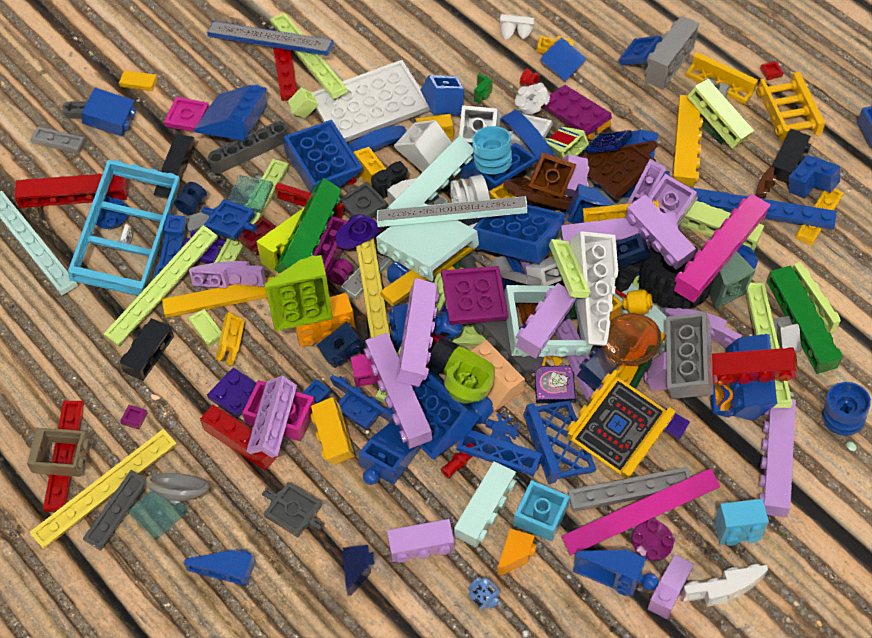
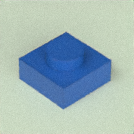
M315 379L305 389L303 394L313 396L315 404L324 401L331 394V390Z

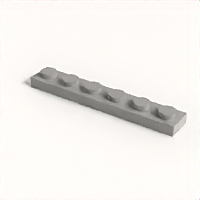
M688 467L571 489L568 490L567 494L570 496L569 501L572 512L646 498L690 478L691 475Z

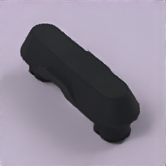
M642 261L623 267L618 271L614 285L617 290L623 292L631 286L640 270Z

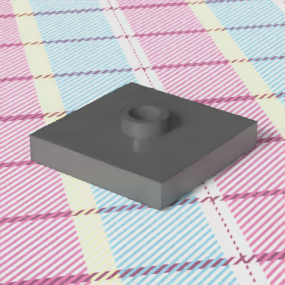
M368 182L342 196L339 201L343 203L344 210L351 217L363 214L373 218L377 215V210H385L389 206Z

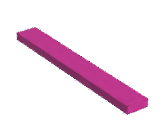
M710 468L561 536V539L569 556H572L577 551L585 550L720 488V485Z

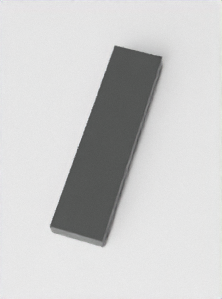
M130 470L83 537L85 542L99 551L102 550L145 488L146 478Z

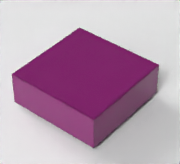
M128 405L120 422L122 425L139 430L148 412L145 409Z

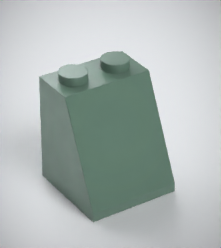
M737 251L713 280L710 295L716 309L745 295L755 273V270Z

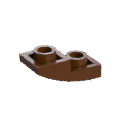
M770 167L761 177L755 196L765 199L771 185L775 186L777 175H773L774 167Z

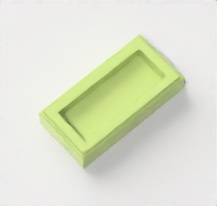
M205 309L188 318L208 348L219 342L221 330Z

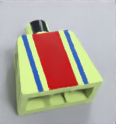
M561 127L554 134H547L545 138L555 157L561 159L569 154L577 156L589 145L583 130Z

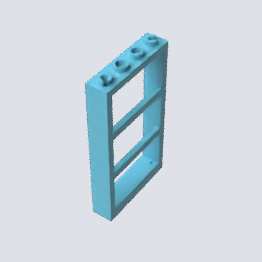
M108 160L68 269L70 281L139 296L148 285L164 236L167 214L171 215L174 200L180 187L179 176L173 173L159 172L156 169H146L138 165L125 164L117 160ZM113 175L171 188L163 215L105 202L104 200ZM101 208L160 222L152 249L92 236ZM93 243L148 256L142 280L136 281L80 268L88 244Z

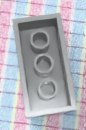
M680 16L677 21L673 22L671 30L665 33L662 42L657 43L655 51L650 53L647 58L648 66L645 70V82L664 90L695 48L699 23Z
M701 312L666 317L667 388L672 398L713 395L711 323L707 313Z

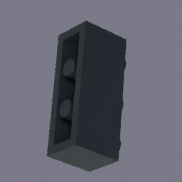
M790 129L772 165L774 167L773 175H777L776 180L789 184V176L806 157L804 153H809L812 145L809 143L810 135Z
M151 318L143 326L138 338L133 340L128 352L122 356L120 365L123 372L144 381L174 338L171 326Z

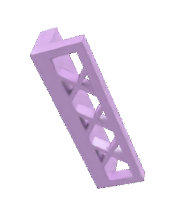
M284 376L266 382L246 451L250 454L262 451L272 458L278 456L297 388L295 383Z

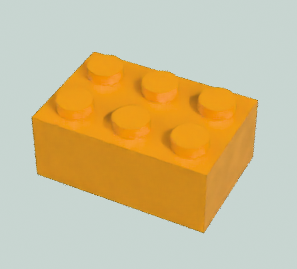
M347 293L329 297L333 319L294 327L300 347L311 346L314 343L321 342L346 321L355 328L353 310Z

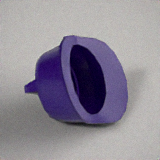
M363 214L352 216L336 232L335 240L337 245L343 249H351L371 240L378 232L377 222Z

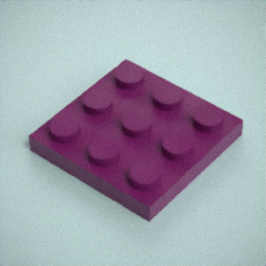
M499 266L441 271L449 325L508 319Z

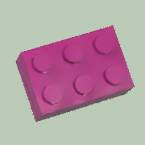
M258 380L242 412L245 425L254 427L266 382ZM295 391L283 437L301 442L311 420L310 414L313 413L311 406L315 404L313 396Z

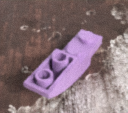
M249 261L217 262L189 269L193 286L227 288L229 284L264 286L267 283L264 267L250 266Z
M667 308L664 315L670 317L701 313V311ZM707 313L711 323V340L727 348L736 339L741 338V334L726 328L727 320Z

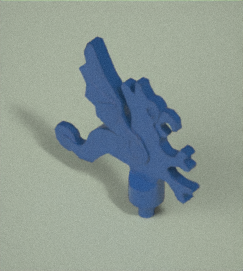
M497 413L498 421L488 419L483 423L486 425V428L492 429L491 437L497 439L499 437L500 440L512 444L514 443L511 438L515 440V436L519 437L517 433L518 424L514 423V427L512 424L507 425L508 421H512V417L509 418L507 416L502 421L503 413L501 415Z

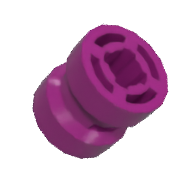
M338 259L334 264V268L329 271L328 277L335 284L343 285L347 280V276L353 271V266L345 259Z

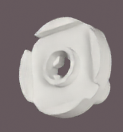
M543 83L528 87L523 86L518 90L515 104L518 110H521L524 114H533L540 111L544 103L545 105L548 104L550 95Z

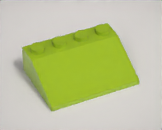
M321 255L301 259L265 283L275 331L333 319L326 272Z

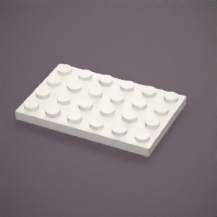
M403 60L342 81L347 87L348 93L332 99L324 88L312 92L319 104L315 109L322 121L326 122L332 119L346 142L430 111L419 85Z

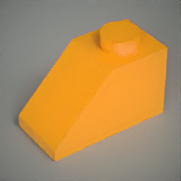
M510 528L498 565V575L502 576L527 564L530 556L534 557L537 544L534 543L535 535Z

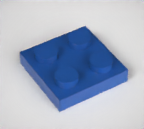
M662 37L635 38L618 59L620 65L647 63L649 54L655 51L658 42H662Z

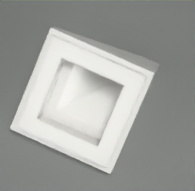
M125 224L117 242L130 244L132 233L128 224Z

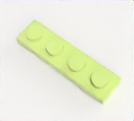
M551 239L549 247L569 296L588 298L590 290L569 241Z
M801 262L794 264L792 269L794 272H797L802 287L806 288L810 301L815 304L816 312L823 319L825 328L829 333L836 331L841 321L838 313L833 310L828 298L824 297L818 284L813 281L808 269L804 268Z

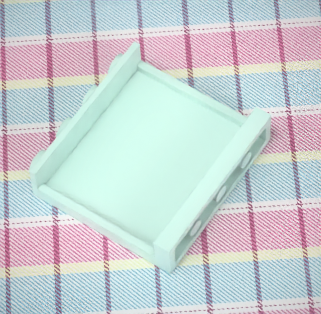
M423 202V203H422L421 205H419V206H428V205ZM458 220L390 226L376 237L377 249L381 254L390 257L395 262L404 265L407 269L418 273L421 277H425L430 281L434 280L432 271L467 245L473 249L479 246L477 230Z

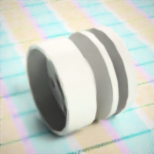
M481 174L469 177L468 186L463 178L459 180V184L456 180L450 182L452 203L490 200L487 184Z

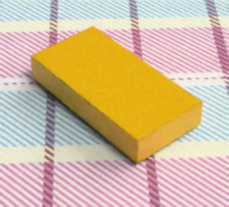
M124 70L119 85L125 88L153 91L157 75Z

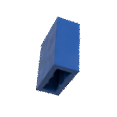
M95 87L82 111V124L122 136L125 130L128 131L130 119L134 118L136 114V108H134L135 100Z

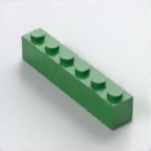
M323 178L315 185L274 268L278 273H282L299 260L314 255L312 251L319 245L321 241L319 237L327 228L326 222L333 216L334 211L332 210L341 199L339 195L342 190L327 179Z
M791 265L770 271L766 282L785 317L789 316L792 325H799L801 347L815 373L819 374L838 368L842 360V353L835 346L831 333H828L823 319L816 312L815 304L810 301L806 288L802 287L797 272H794Z

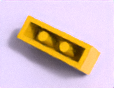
M331 397L312 405L313 413L310 415L318 429L316 436L318 441L322 443L323 449H321V454L324 460L332 465H336L355 457L340 404Z

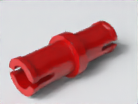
M469 443L466 447L471 448L474 445ZM462 452L455 453L452 459L440 470L446 478H450L457 470L464 468L467 465L466 462L473 456Z

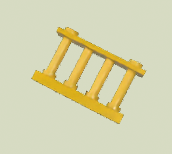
M800 72L793 73L791 81L785 84L768 87L764 79L760 80L759 87H757V95L761 97L775 127L776 135L780 137L782 142L785 141L790 129L801 130L810 128L815 136L822 135L825 121ZM791 89L795 94L794 96L773 99L771 93ZM795 102L801 106L800 109L780 112L777 107ZM800 115L806 116L808 120L786 125L784 121L785 118Z

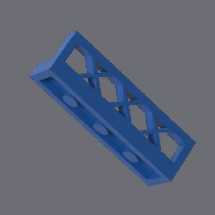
M470 430V432L463 436L456 447V451L492 463L495 461L509 469L533 477L541 464L542 453ZM469 443H472L474 445V447L471 448L465 446H467Z

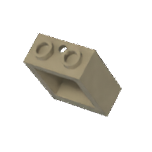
M37 428L27 465L31 472L36 474L80 477L82 469L84 470L86 466L85 455L90 450V439H88L85 431ZM48 443L78 444L73 465L44 463Z

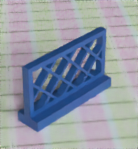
M565 401L535 406V403L527 404L523 416L536 452L542 453L541 466L547 483L552 484L556 483L557 479L594 473L596 467L592 456L583 449L579 452L570 447L572 441H569L568 445L557 440L560 434L568 436V432L563 429L566 423L570 425L573 420L577 422L571 402ZM567 408L569 413L567 418L557 413L558 409ZM545 411L551 415L550 419L547 421L542 418L539 412ZM553 417L564 422L561 428L551 423ZM547 427L558 432L555 438L546 433ZM554 444L565 449L562 455L553 451L552 447ZM566 451L577 456L574 462L563 457ZM581 458L588 463L589 467L583 468L576 463ZM559 463L567 464L571 467L570 470L561 472Z

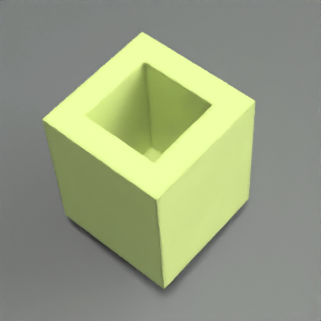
M300 88L288 100L291 112L295 116L306 118L319 105L314 94L304 88Z

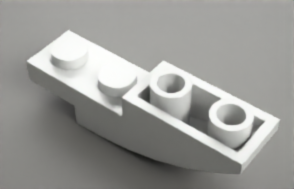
M753 564L743 569L732 567L724 571L721 580L714 578L705 583L689 582L684 585L681 593L683 602L705 599L706 606L708 607L735 599L756 586L764 578L768 567L767 565L760 566L759 564Z

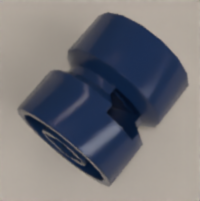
M188 182L182 193L174 200V205L187 216L193 215L199 208V205L207 198V192L199 184Z

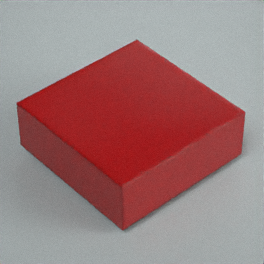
M777 61L760 66V70L767 81L783 77L784 72Z

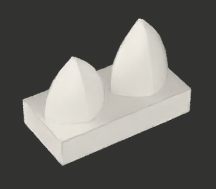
M501 14V32L505 40H508L513 35L515 28L518 29L522 39H525L534 30V18Z

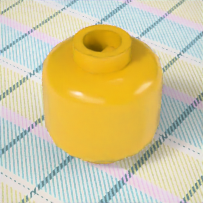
M644 289L629 291L627 298H623L624 309H628L630 315L648 314L649 310L653 308L651 293L648 294Z

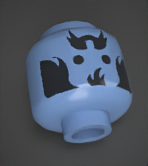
M478 577L468 587L469 599L480 610L488 607L491 610L500 601L498 599L500 594L499 588L487 577L482 579Z

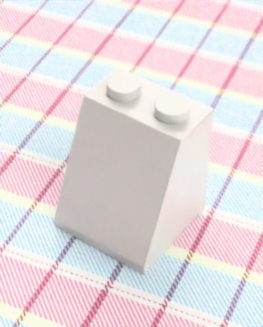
M462 106L459 135L467 142L472 143L473 135L481 128L488 126L500 127L501 113L496 108Z
M436 120L415 122L394 147L423 172L452 142Z

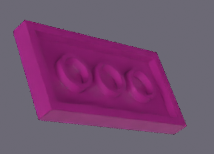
M567 85L560 87L550 94L548 104L545 105L544 103L541 106L542 109L573 129L583 130L586 136L612 119L611 112Z

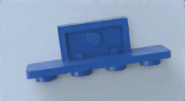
M335 375L330 377L332 384L346 393L338 402L345 417L366 431L378 416L395 425L392 418L393 410L380 406L375 398L371 396L368 398L358 387H351L343 377L339 376L338 378Z

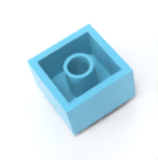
M531 480L514 515V526L552 542L569 507L570 496Z
M763 499L721 503L714 523L719 543L731 546L739 542L755 543L761 540L769 520Z

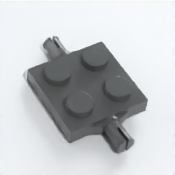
M290 482L277 493L272 492L268 488H265V491H263L262 496L271 500L270 506L263 513L264 517L297 538L309 525H312L319 531L321 527L323 528L324 523L315 518L316 513L322 507V502Z

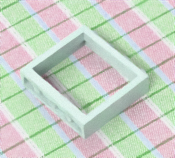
M506 285L504 291L508 312L506 322L512 356H530L515 347L518 341L516 335L519 332L515 303L544 302L546 300L544 296L549 288L553 289L555 286ZM576 300L574 303L581 340H549L539 354V357H580L589 355L593 345H587Z

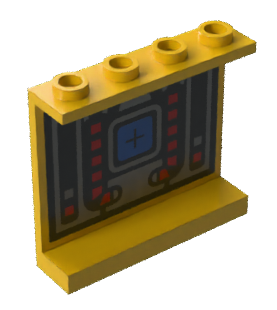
M614 370L612 374L608 373L602 381V384H604L602 388L594 391L590 397L591 403L588 406L584 405L578 414L580 418L577 422L573 420L568 426L567 438L617 474L627 479L631 477L670 423L676 411L670 407L665 410L617 377L618 371Z

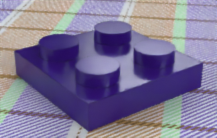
M232 368L207 394V397L238 419L242 415L257 383L235 368Z

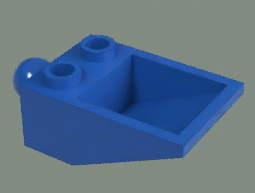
M391 423L386 425L371 437L359 452L360 467L366 469L362 476L366 484L374 485L380 477L394 485L421 449L419 446L409 449L407 442H402L399 431H401L399 425L396 426Z
M628 550L577 551L575 555L574 573L615 589L617 593L623 596L629 595L633 597L638 583H641L642 587L647 591L655 590L659 583L658 578L654 574H642L646 558Z

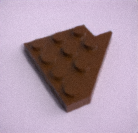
M656 141L625 145L619 150L595 153L585 152L581 157L588 159L589 172L587 178L617 200L639 181L649 160L656 161L649 154L658 145Z
M525 177L508 179L503 184V187L508 189L507 192L516 197L526 196V201L539 202L554 209L557 207L567 210L572 199L564 195L561 198L529 187L530 179Z

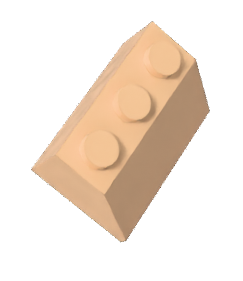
M487 340L471 350L494 365L493 386L487 395L493 403V412H496L524 391L525 378Z

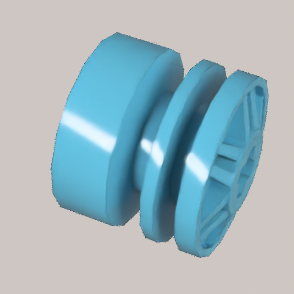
M498 126L484 127L475 132L472 143L476 169L485 174H499L508 170L512 165L511 135L509 132Z

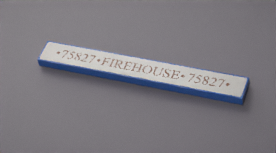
M213 21L207 31L208 37L325 56L329 55L334 46V41L331 39Z

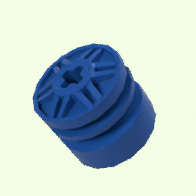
M841 382L832 386L827 393L822 412L825 426L838 435L848 436L859 432L865 424L870 409L871 398L868 392L862 386L853 382Z

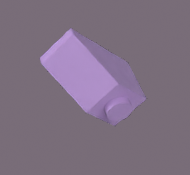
M664 352L652 360L649 370L645 371V383L649 384L651 391L668 390L667 352Z

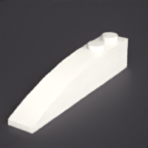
M580 231L570 239V244L590 290V295L588 298H576L578 313L587 345L606 346L610 328L609 317L613 308L612 298L616 289L614 286L615 279L618 276L615 235Z

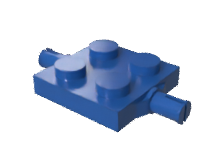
M225 199L214 209L207 206L202 208V213L209 215L204 226L213 233L236 241L245 229L252 232L257 230V225L249 223L255 216L253 209Z

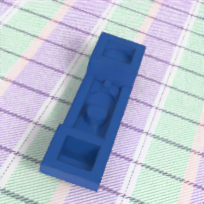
M515 109L501 117V121L510 131H514L531 151V154L536 156L538 160L542 152L555 156L543 136L522 113Z
M400 125L381 128L358 138L349 144V147L353 153L366 147H370L374 151L391 143L396 144L407 130L404 126Z
M167 214L164 227V243L159 265H156L154 278L183 246L186 226L185 216Z

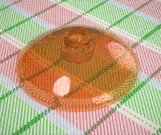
M637 313L623 314L610 321L607 345L602 346L607 357L618 364L625 366L640 365L652 359L659 351L662 341L661 332L658 325L645 315Z

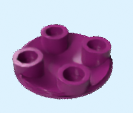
M650 519L639 524L632 533L634 550L638 555L645 557L646 560H663L673 549L675 539L671 531L657 519Z

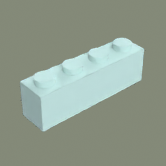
M495 461L493 462L454 528V537L476 548L480 542L483 543L485 541L489 525H494L498 517L497 512L499 508L503 509L507 502V494L509 491L513 492L516 487L515 471Z

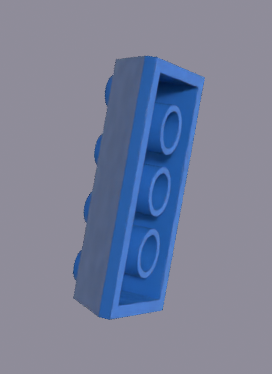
M770 334L738 338L727 347V352L771 349ZM775 380L769 382L751 381L747 384L739 382L730 383V389L733 391L731 402L734 408L733 416L754 421L777 405Z

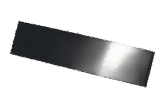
M182 134L176 135L161 172L173 173L179 176L181 180L182 173L187 168L194 137ZM156 185L153 195L168 199L171 188Z

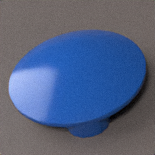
M110 196L105 197V202L127 207L120 199L111 198ZM101 208L96 225L103 229L115 228L125 221L128 214Z

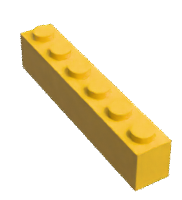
M680 95L677 110L672 178L690 188L694 187V183H698L699 172H696V169H699L700 158H697V155H700L701 144H698V141H701L702 131H699V128H702L703 118L700 117L702 115L701 112L687 98L688 95Z

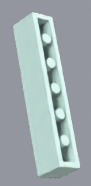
M459 135L386 209L417 207L427 199L431 201L438 194L436 190L439 187L443 189L450 182L448 178L451 175L453 177L461 171L460 166L463 163L466 165L473 158L471 156L474 152L473 147Z

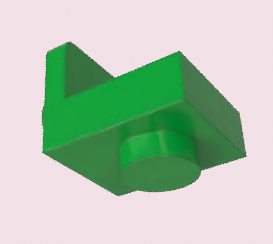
M481 73L477 75V87L474 89V101L478 104L484 99L486 100L492 93V80Z

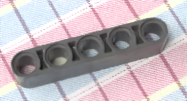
M282 121L274 122L250 133L245 141L235 140L211 151L208 154L211 171L216 174L223 173L284 144L283 136L288 135L286 124Z

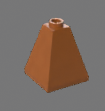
M542 152L528 186L562 198L576 164Z

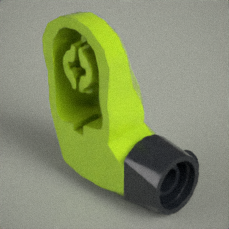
M441 337L430 352L429 364L432 365L431 370L438 374H446L444 386L450 397L455 401L467 404L484 400L493 386L494 365L476 353Z

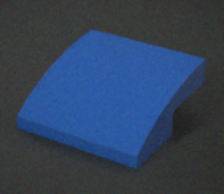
M562 37L540 58V62L564 82L587 60L584 55Z

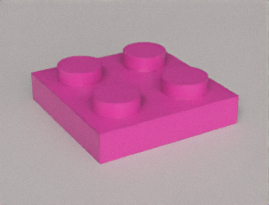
M176 97L164 121L165 127L194 132V128L208 110L209 103Z

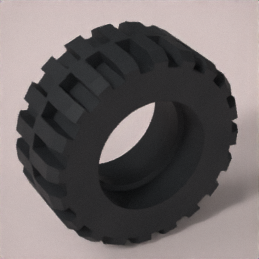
M653 247L649 249L651 257L642 260L639 283L641 290L644 289L648 294L651 293L653 302L661 303V306L664 307L670 306L673 309H677V307L687 309L690 306L692 308L696 307L709 297L713 280L694 303L673 291L676 286V282H674L676 276L680 271L684 272L688 262L676 270L672 265L669 266L665 262L664 256L660 252H656Z

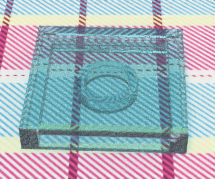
M239 175L228 201L253 209L254 212L262 213L274 186L273 182Z
M150 491L128 513L157 540L187 513V510L181 504L170 503L169 500L161 498Z

